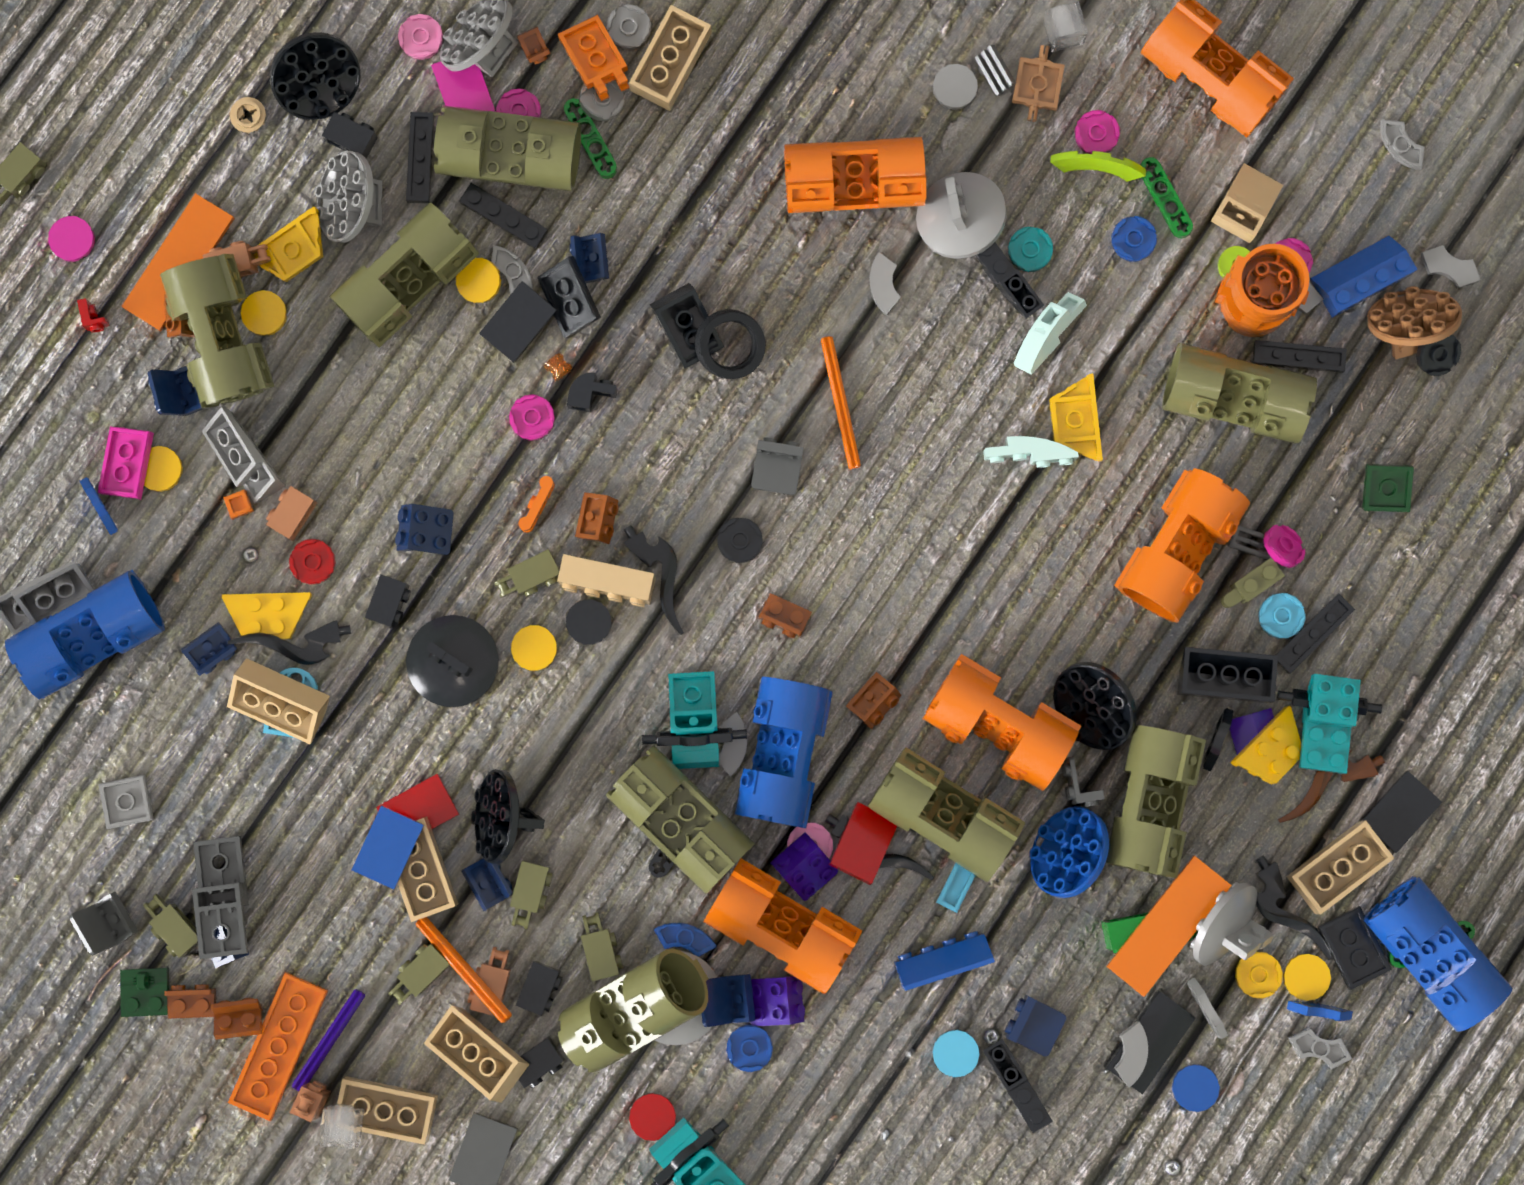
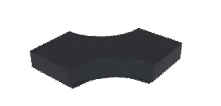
M1224 709L1206 750L1203 769L1210 772L1220 755L1224 739L1231 726L1234 712L1231 709Z

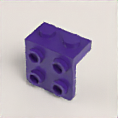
M806 832L770 862L804 901L813 896L838 873V869L829 865V858Z
M792 975L778 978L751 979L755 1021L750 1022L751 1025H791L805 1022V1007L802 998L803 984L801 980Z

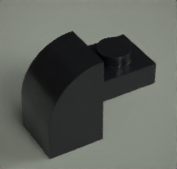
M596 373L582 374L570 386L567 407L568 409L591 412L594 395L616 398L617 386L613 385V382L609 380L596 382Z

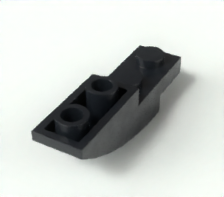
M996 242L984 252L975 255L988 277L1025 319L1044 306L1020 271L1014 268Z
M1001 1039L983 1050L1031 1132L1034 1134L1052 1123L1053 1120L1004 1040Z

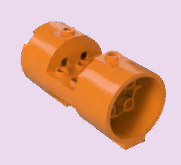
M1179 0L1141 50V54L1156 65L1165 77L1172 79L1175 83L1183 74L1191 82L1197 83L1204 89L1207 95L1217 99L1211 109L1217 118L1228 125L1230 124L1247 138L1281 98L1294 78L1259 50L1250 60L1245 58L1216 35L1222 23L1219 18L1196 0Z
M922 137L784 144L788 213L925 206L926 174Z
M1265 244L1259 246L1245 257L1237 256L1230 272L1226 273L1222 279L1214 302L1220 304L1225 320L1235 332L1247 337H1263L1277 330L1284 321H1288L1290 316H1295L1301 304L1305 305L1309 295V271L1307 265L1296 251L1285 245Z
M1193 468L1192 471L1184 470L1161 507L1169 517L1151 547L1143 546L1142 548H1136L1114 586L1124 596L1129 597L1148 611L1166 620L1178 623L1191 601H1193L1202 588L1204 581L1197 574L1201 569L1203 561L1211 553L1214 543L1225 545L1229 542L1232 535L1236 533L1240 520L1250 506L1248 498L1236 488L1232 491L1231 487L1223 483L1224 480L1211 473Z
M961 654L940 686L922 719L940 729L946 739L952 743L962 744L971 730H974L973 732L976 736L982 739H989L994 742L993 744L996 748L1002 751H1009L1001 768L1006 771L1005 773L1008 777L1014 780H1024L1037 789L1044 791L1070 752L1081 725L1042 702L1037 706L1031 717L993 695L1001 677Z
M741 858L703 922L742 946L745 945L747 940H750L757 947L763 948L777 959L785 961L787 965L784 971L823 994L827 993L842 969L848 955H850L856 945L862 930L824 907H821L817 914L777 891L781 884L779 880Z

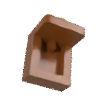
M537 26L517 35L518 41L530 63L539 64L547 59L546 56L550 54V51Z

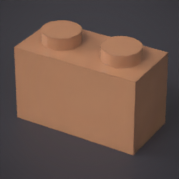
M290 486L288 490L285 489L279 497L280 503L277 508H273L266 518L268 520L266 525L294 541L318 503Z

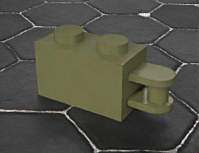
M21 142L0 164V189L2 186L5 188L0 194V206L11 194L17 199L20 195H24L29 190L33 180L39 178L47 166L46 163Z
M548 549L508 568L507 570L510 575L496 581L494 584L495 587H499L501 598L516 591L521 596L525 594L526 597L537 593V588L545 584L547 587L558 583L557 579L560 570ZM512 580L515 587L509 589L506 582Z
M1269 558L1231 584L1229 587L1232 590L1221 598V605L1225 608H1231L1239 602L1243 605L1282 579L1285 575L1276 562Z
M527 861L521 862L510 907L516 908L512 926L517 924L524 926V929L528 930L532 913H539L540 909L544 910L547 896L544 895L545 887H550L553 873H550V867ZM520 909L528 911L527 917L519 916Z
M155 894L151 902H146L143 905L153 917L149 922L153 927L151 932L159 940L162 938L166 942V949L172 956L185 957L198 945L196 927L176 904L167 905L158 894ZM161 906L163 910L158 914L155 910Z
M595 912V915L589 917L586 915L582 916L586 934L581 935V940L591 980L596 981L619 975L620 969L623 968L621 956L615 953L614 946L618 945L615 932L610 933L609 928L603 930L599 912ZM597 924L599 931L591 933L589 926Z
M425 943L415 952L417 957L412 962L407 960L398 969L401 972L397 976L400 982L388 994L390 996L393 995L398 1000L397 1003L399 1005L412 994L415 997L419 996L450 966L433 944L427 946ZM403 984L409 990L406 994L400 989Z

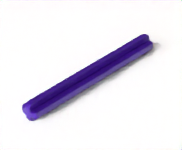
M355 989L293 1082L292 1087L295 1090L300 1091L301 1086L310 1082L365 998V994L362 991Z

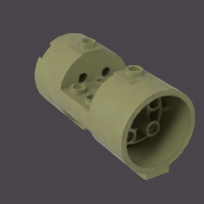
M442 106L441 109L444 115L438 116L434 141V153L436 158H438V162H434L436 174L564 191L574 190L581 155V123Z
M431 202L396 233L399 240L392 244L380 258L375 260L368 269L362 265L329 296L368 339L379 348L413 317L409 311L440 282L447 285L479 255V252L472 243Z
M222 254L191 261L168 269L160 274L167 296L165 299L168 315L172 318V321L188 319V326L193 331L196 339L195 348L201 355L200 358L189 362L186 366L188 369L187 377L196 389L202 409L217 407L219 403L237 402L275 387L261 343L243 345L232 306L239 304L241 300L247 299L233 254Z
M1178 343L1166 381L1162 409L1205 421L1214 418L1249 427L1252 433L1296 444L1301 441L1311 417L1309 414L1312 402H1315L1317 378L1274 366L1266 367L1227 357L1226 354Z
M1135 726L1124 770L1126 773H1130V779L1123 804L1122 817H1114L1106 863L1150 874L1177 878L1187 833L1180 830L1188 788L1189 786H1197L1206 743L1205 739L1160 728Z
M654 745L646 752L649 756L645 755L639 758L613 785L614 789L612 791L609 790L605 796L707 894L755 843Z
M905 747L881 782L868 807L904 831L908 832L910 828L940 848L948 852L947 858L985 882H988L1018 839L1025 822L989 799L983 798L981 800L944 777L946 772Z
M666 949L564 1009L558 1018V1021L561 1022V1031L558 1032L560 1044L568 1058L577 1067L582 1065L588 1069V1072H598L700 1015L706 1009L708 1003L706 981L709 978L697 959L692 960L688 955L677 949Z

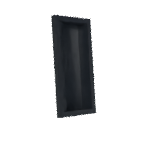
M1158 990L1136 1020L1141 1023L1147 1036L1148 1058L1141 1076L1131 1087L1142 1095L1196 1019ZM1122 1041L1104 1065L1106 1069L1120 1079L1121 1077L1114 1067L1120 1061L1123 1053Z

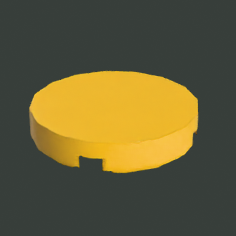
M485 258L473 259L456 275V286L459 293L466 300L473 303H484L492 300L498 294L501 287L498 267L492 261Z
M261 290L252 293L245 299L241 308V318L244 325L252 333L260 336H269L282 329L286 322L287 309L285 303L278 295L272 291Z
M151 447L144 486L157 492L167 491L176 486L183 471L179 456L167 447Z
M529 625L520 629L515 634L511 643V653L514 661L520 667L529 671H539L547 668L554 661L557 654V643L548 629L539 625Z
M1256 952L1247 960L1240 959L1236 967L1235 978L1237 985L1243 993L1250 997L1263 999L1272 996L1282 983L1283 972L1280 963L1268 953Z
M1311 954L1297 955L1287 963L1283 973L1284 985L1288 992L1298 999L1306 1001L1316 1000L1323 996L1329 988L1331 981L1330 969L1325 961L1318 956Z

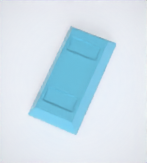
M955 863L936 903L957 913L975 875Z

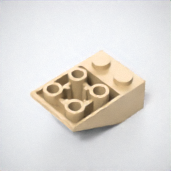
M1243 163L1211 222L1251 243L1265 221L1283 185Z

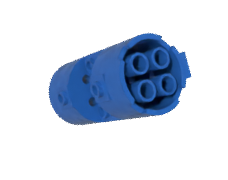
M130 570L87 594V597L59 613L47 616L6 639L5 648L12 665L15 664L20 673V679L24 685L40 700L84 676L86 669L117 652L124 654L165 631V625L144 583L133 570Z
M761 677L752 722L761 726L757 735V746L752 760V770L743 768L735 815L801 828L807 827L815 786L814 782L807 781L815 737H824L832 691L790 680Z
M1412 876L1396 886L1380 905L1377 903L1364 917L1365 923L1395 958H1399L1425 989L1426 996L1457 1032L1467 1030L1493 1013L1511 994L1512 986L1486 955L1478 949L1420 877Z

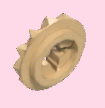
M244 97L237 100L230 110L232 125L238 131L248 134L258 131L264 125L265 117L267 116L262 103L252 97ZM244 108L249 113L254 112V114H252V123L248 119L243 120V118L245 117V111L243 110Z

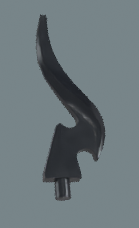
M632 525L626 527L624 531L629 539L624 542L625 546L648 567H651L655 561L662 563L660 585L662 609L674 629L680 635L684 634L676 618L673 606V590L677 571V557L673 548L659 536L658 544L650 546L646 541L643 531L636 534Z
M338 620L327 623L305 634L304 637L308 641L306 648H300L277 636L265 633H250L228 640V644H259L271 648L299 664L312 665L331 656L323 651L325 643H340V636L351 634L350 625L339 627Z
M829 814L825 822L834 827L831 834L841 838L849 819L844 814L840 820ZM885 854L879 867L905 868L920 873L930 880L934 878L918 862L898 854Z
M1264 855L1257 858L1256 862L1261 870L1255 874L1265 884L1264 891L1261 893L1257 892L1256 907L1266 919L1306 935L1317 944L1328 960L1332 959L1329 948L1317 928L1307 920L1277 907V899L1286 898L1278 864L1273 862L1269 865Z

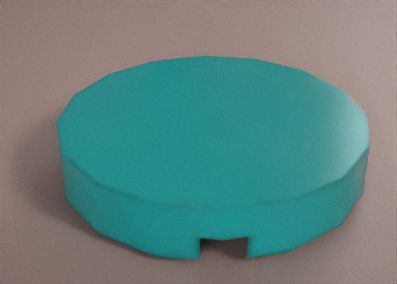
M1023 227L1017 230L1011 237L1008 245V256L1012 264L1025 272H1036L1044 268L1050 262L1053 254V242L1050 236L1043 229L1037 227Z

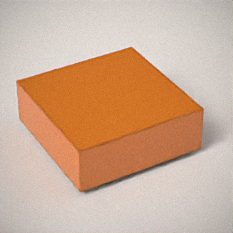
M245 489L223 497L232 520L254 512Z

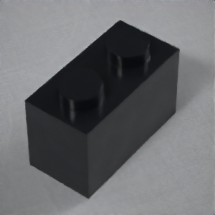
M343 112L341 115L333 113L322 134L325 142L343 151L358 152L366 159L378 138L372 126L364 122L360 125L354 122L353 117Z
M380 574L365 618L394 629L395 625H399L403 616L401 608L403 603H407L411 590L408 589L410 585Z
M533 961L516 1006L540 1016L544 1015L545 1011L549 1013L554 1001L550 997L554 989H559L563 978L559 976L561 971L538 961Z
M550 1036L520 1056L529 1063V1066L519 1078L523 1088L528 1085L533 1088L543 1081L541 1076L547 1072L552 1075L563 1068L561 1063L565 1059Z

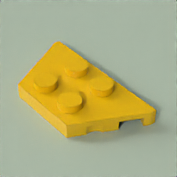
M313 206L261 242L259 245L266 244L268 246L266 252L271 261L258 266L274 274L279 279L288 282L323 257L317 207Z
M1092 373L1050 398L1049 404L1053 441L1075 450L1079 455L1099 462L1103 458L1094 375Z
M311 592L222 594V599L241 636L250 633L272 634L283 640L292 638L296 630L295 627L304 614L303 611L312 597Z
M1290 705L1285 706L1230 762L1233 766H1240L1248 770L1247 773L1259 776L1263 781L1272 785L1276 784L1300 759L1301 740Z

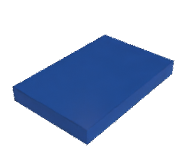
M380 806L351 870L391 889H395L424 824L387 807Z

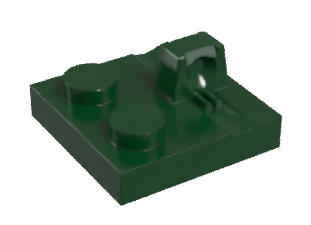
M1366 464L1362 509L1364 511L1410 512L1414 467L1412 465Z
M169 968L120 970L121 1017L168 1015L165 991L169 990Z

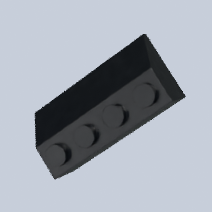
M1185 647L1179 670L1177 695L1273 703L1275 702L1278 656Z

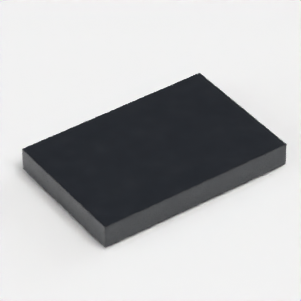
M568 256L537 277L548 303L558 310L554 317L564 338L573 336L601 318L574 256Z
M521 281L479 334L515 363L558 310L524 281Z
M1405 771L1361 821H1367L1380 840L1391 851L1397 853L1440 806L1442 801L1409 771Z
M1360 906L1317 926L1348 990H1352L1392 970L1373 931L1365 923V915Z

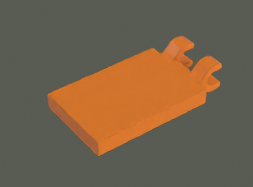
M598 15L558 33L561 44L586 88L594 87L601 101L609 98L605 84L616 80L621 92L630 88L627 83L628 79L624 72L628 71L627 64Z

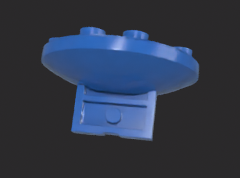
M1069 807L1057 812L1045 824L1039 827L1029 855L1033 878L1041 890L1054 897L1069 898L1091 887L1102 872L1109 852V835L1104 821L1100 816L1087 808ZM1039 836L1044 839L1040 847L1036 846Z

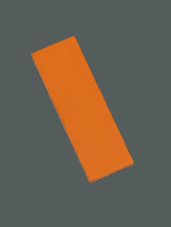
M195 193L121 307L157 330L162 331L166 325V313L164 305L165 290L160 274L173 267L203 259L202 255L209 253L210 249L217 247L235 218Z
M1193 856L1106 967L1145 997L1197 931V924L1201 919L1207 917L1216 904L1218 895L1222 891L1227 892L1232 885L1196 856Z
M285 972L263 1021L262 1034L256 1037L230 1096L229 1104L272 1121L329 990Z

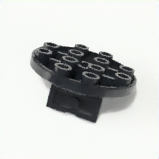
M322 32L303 34L286 43L275 56L270 69L271 90L280 106L293 116L308 120L325 119L332 116L334 112L338 113L343 110L354 98L360 83V65L353 50L342 39Z
M447 615L429 621L417 631L408 647L406 666L412 685L425 699L443 707H462L477 701L491 688L498 673L499 654L494 639L481 624L464 616Z
M1092 662L1073 664L1059 675L1053 691L1054 706L1057 712L1081 725L1075 741H1079L1094 749L1109 750L1122 745L1130 738L1137 721L1136 705L1131 692L1119 676L1110 669Z
M500 769L488 772L480 788L475 790L476 807L475 811L471 814V823L475 825L476 852L481 854L486 862L499 864L509 856L518 828H521L523 831L534 832L535 829H544L545 820L529 808L519 806L515 782L509 772Z

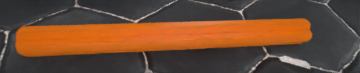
M827 336L821 338L826 368L848 468L856 469L861 465L833 337Z
M427 917L419 919L416 922L419 930L501 1023L507 1022L512 1014L434 924Z

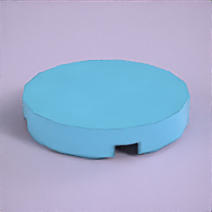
M1288 593L1272 595L1260 607V625L1269 636L1277 639H1287L1296 635L1303 628L1306 620L1304 607L1295 596Z
M947 1031L940 1035L934 1043L932 1051L934 1062L945 1075L952 1077L965 1076L972 1072L978 1063V1045L974 1038L964 1031Z

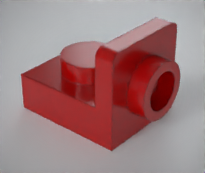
M86 298L77 300L82 326L87 331L92 333L101 332L104 330V327L110 326L109 321L105 317L95 319V317H98L95 304H91Z

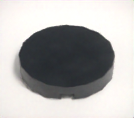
M1450 335L1441 341L1420 345L1416 353L1417 364L1421 370L1431 376L1447 374L1451 371L1450 368L1453 365L1456 366L1459 362L1461 344L1455 336Z
M733 518L725 522L720 528L717 537L718 548L721 554L729 561L735 563H747L754 559L761 551L763 544L762 533L758 525L746 518Z
M585 599L575 603L569 609L566 617V628L569 635L576 642L583 645H595L602 642L612 627V618L608 609L601 602L593 599Z

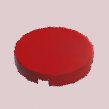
M307 539L298 543L289 558L290 570L294 577L302 583L309 585L321 584L328 580L333 574L336 565L335 554L331 547L317 539Z
M649 1093L642 1095L634 1102L630 1109L629 1121L631 1128L637 1136L644 1140H659L675 1125L676 1113L674 1106L668 1098L660 1094Z

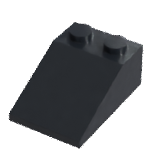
M688 283L649 304L685 369L699 362L695 349V337L699 326L708 317L695 288ZM714 329L709 338L710 354L724 348L716 329Z

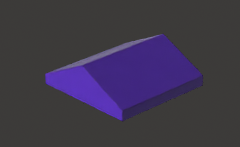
M1272 708L1232 719L1229 731L1237 755L1274 718Z

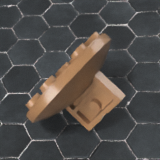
M1411 286L1403 291L1387 292L1383 298L1375 302L1368 311V328L1378 339L1391 343L1392 356L1395 359L1417 353L1418 346L1435 343L1452 335L1461 325L1462 309L1459 303L1450 297V294L1447 292L1419 289L1416 286Z

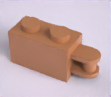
M243 241L233 242L230 244V247L224 249L221 247L210 249L209 253L202 255L203 258L222 254H233L241 278L259 273L257 266L271 261V258L267 256L266 250L268 246L266 244L252 247Z
M493 947L489 963H482L481 967H477L475 972L503 1003L511 970L506 968L510 951L506 950L504 952L497 950V947ZM494 959L502 961L501 967L493 965ZM471 989L467 1002L471 1004L470 1010L495 1016Z
M315 1080L313 1083L309 1082L301 1086L290 1113L313 1122L320 1117L331 1091L326 1089L327 1086Z

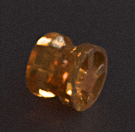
M558 353L544 365V369L550 371L553 374L552 378L558 381L570 372L572 365L566 363L564 356Z

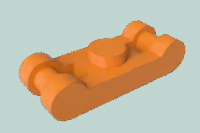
M543 476L540 479L539 484L541 488L537 496L533 495L527 507L530 510L527 516L522 517L518 522L520 529L525 533L532 532L555 488V483L549 476Z

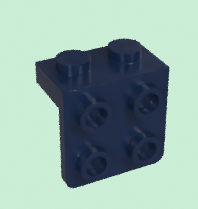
M187 366L174 371L152 369L147 372L148 382L154 398V406L158 414L188 416L203 410L196 389L187 377Z
M418 504L401 505L397 516L399 530L395 537L396 551L449 554L453 511Z
M750 974L710 978L706 981L708 1003L706 1009L701 1013L704 1027L755 1021Z
M1025 995L1024 999H1019L1015 1007L1017 1013L1014 1019H1010L1006 1025L1005 1032L1007 1034L1005 1037L1047 1057L1066 1021V1015Z

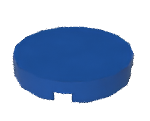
M1141 216L1126 217L1116 224L1111 239L1113 249L1120 258L1127 261L1138 262L1146 259L1153 252L1157 244L1156 230L1149 220Z
M744 1025L732 1032L727 1041L726 1051L730 1062L741 1071L754 1072L768 1064L772 1056L773 1045L770 1036L764 1029L759 1026Z
M1192 1064L1185 1066L1176 1073L1173 1079L1172 1092L1174 1098L1180 1106L1188 1111L1200 1112L1207 1110L1214 1105L1219 1096L1220 1086L1217 1077L1210 1069L1203 1065Z

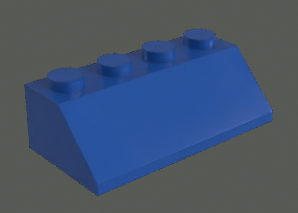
M1387 236L1310 278V281L1324 299L1323 303L1331 317L1334 318L1411 276L1417 268L1407 250L1392 237Z
M973 931L965 934V939L960 941L952 938L943 941V946L935 949L933 945L921 948V953L913 956L911 952L899 955V960L894 961L902 988L907 991L994 963L995 960L983 933L978 934V931Z

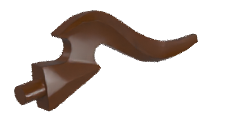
M1365 755L1355 763H1352L1348 758L1347 774H1341V781L1347 782L1378 775L1376 768L1385 763L1383 757L1379 755L1371 760L1369 755ZM1317 770L1312 785L1304 799L1295 809L1279 818V823L1293 820L1310 811L1319 801L1333 772Z

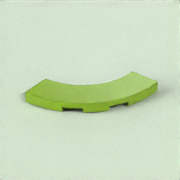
M1068 151L1051 155L1050 163L1064 173L1074 170H1096L1116 175L1126 182L1146 176V169L1140 164L1125 157L1123 160L1113 158L1111 153L1092 151V154H1078V151Z

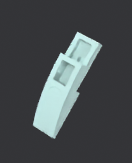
M1067 292L1057 304L1050 302L1024 339L1014 362L1015 367L1032 375L1060 344L1058 337L1087 306L1085 300Z
M1010 436L1005 439L1006 446L985 448L983 451L984 460H990V463L1004 462V458L1022 461L1027 459L1026 456H1030V464H1036L1037 468L1049 467L1050 463L1059 462L1061 466L1071 465L1079 457L1078 452L1065 445L1043 438L1028 436Z

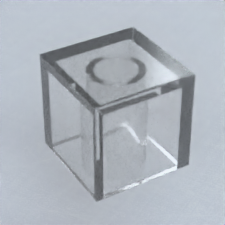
M1079 2L1063 4L1046 10L1043 24L1051 52L1085 43L1088 31Z
M335 1104L334 1106L324 1108L319 1146L356 1149L360 1146L364 1109L354 1108L352 1105Z

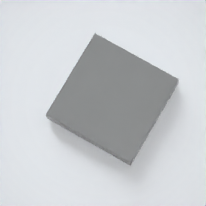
M146 775L98 784L106 829L109 830L154 820Z

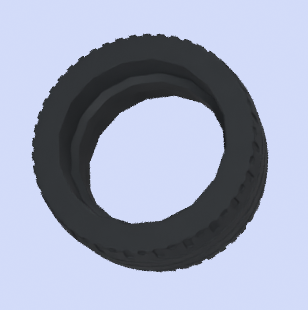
M733 309L717 311L708 316L697 330L695 337L697 357L705 369L720 378L738 379L749 375L760 365L765 354L766 341L762 328L753 317L744 312ZM726 322L740 323L748 330L752 340L751 350L745 361L731 367L720 365L714 361L708 346L710 335L714 329Z

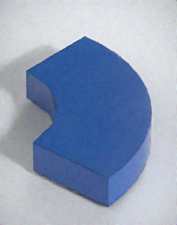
M86 477L80 480L84 491L109 534L112 535L118 532L115 523L89 478Z
M669 923L654 929L664 949L683 947L700 957L717 947L710 936L704 931L689 924Z
M1288 1001L1287 1005L1288 1010L1302 1015L1318 1016L1336 1021L1351 1020L1353 1011L1313 1002Z

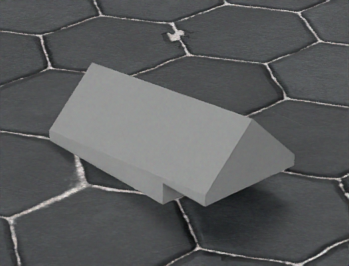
M222 406L202 432L236 487L243 485L254 504L259 503L286 485L235 415L226 406Z
M72 561L1 595L0 618L11 633L15 635L50 615L53 616L82 600L94 588L82 566L76 561Z

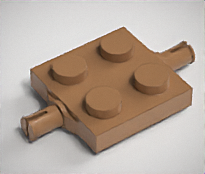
M1045 45L1040 46L1038 58L1020 57L1012 103L1029 107L1027 120L1031 121L1032 119V122L1037 121L1038 109L1057 110L1065 65L1047 60L1050 47L1046 46L1044 52Z

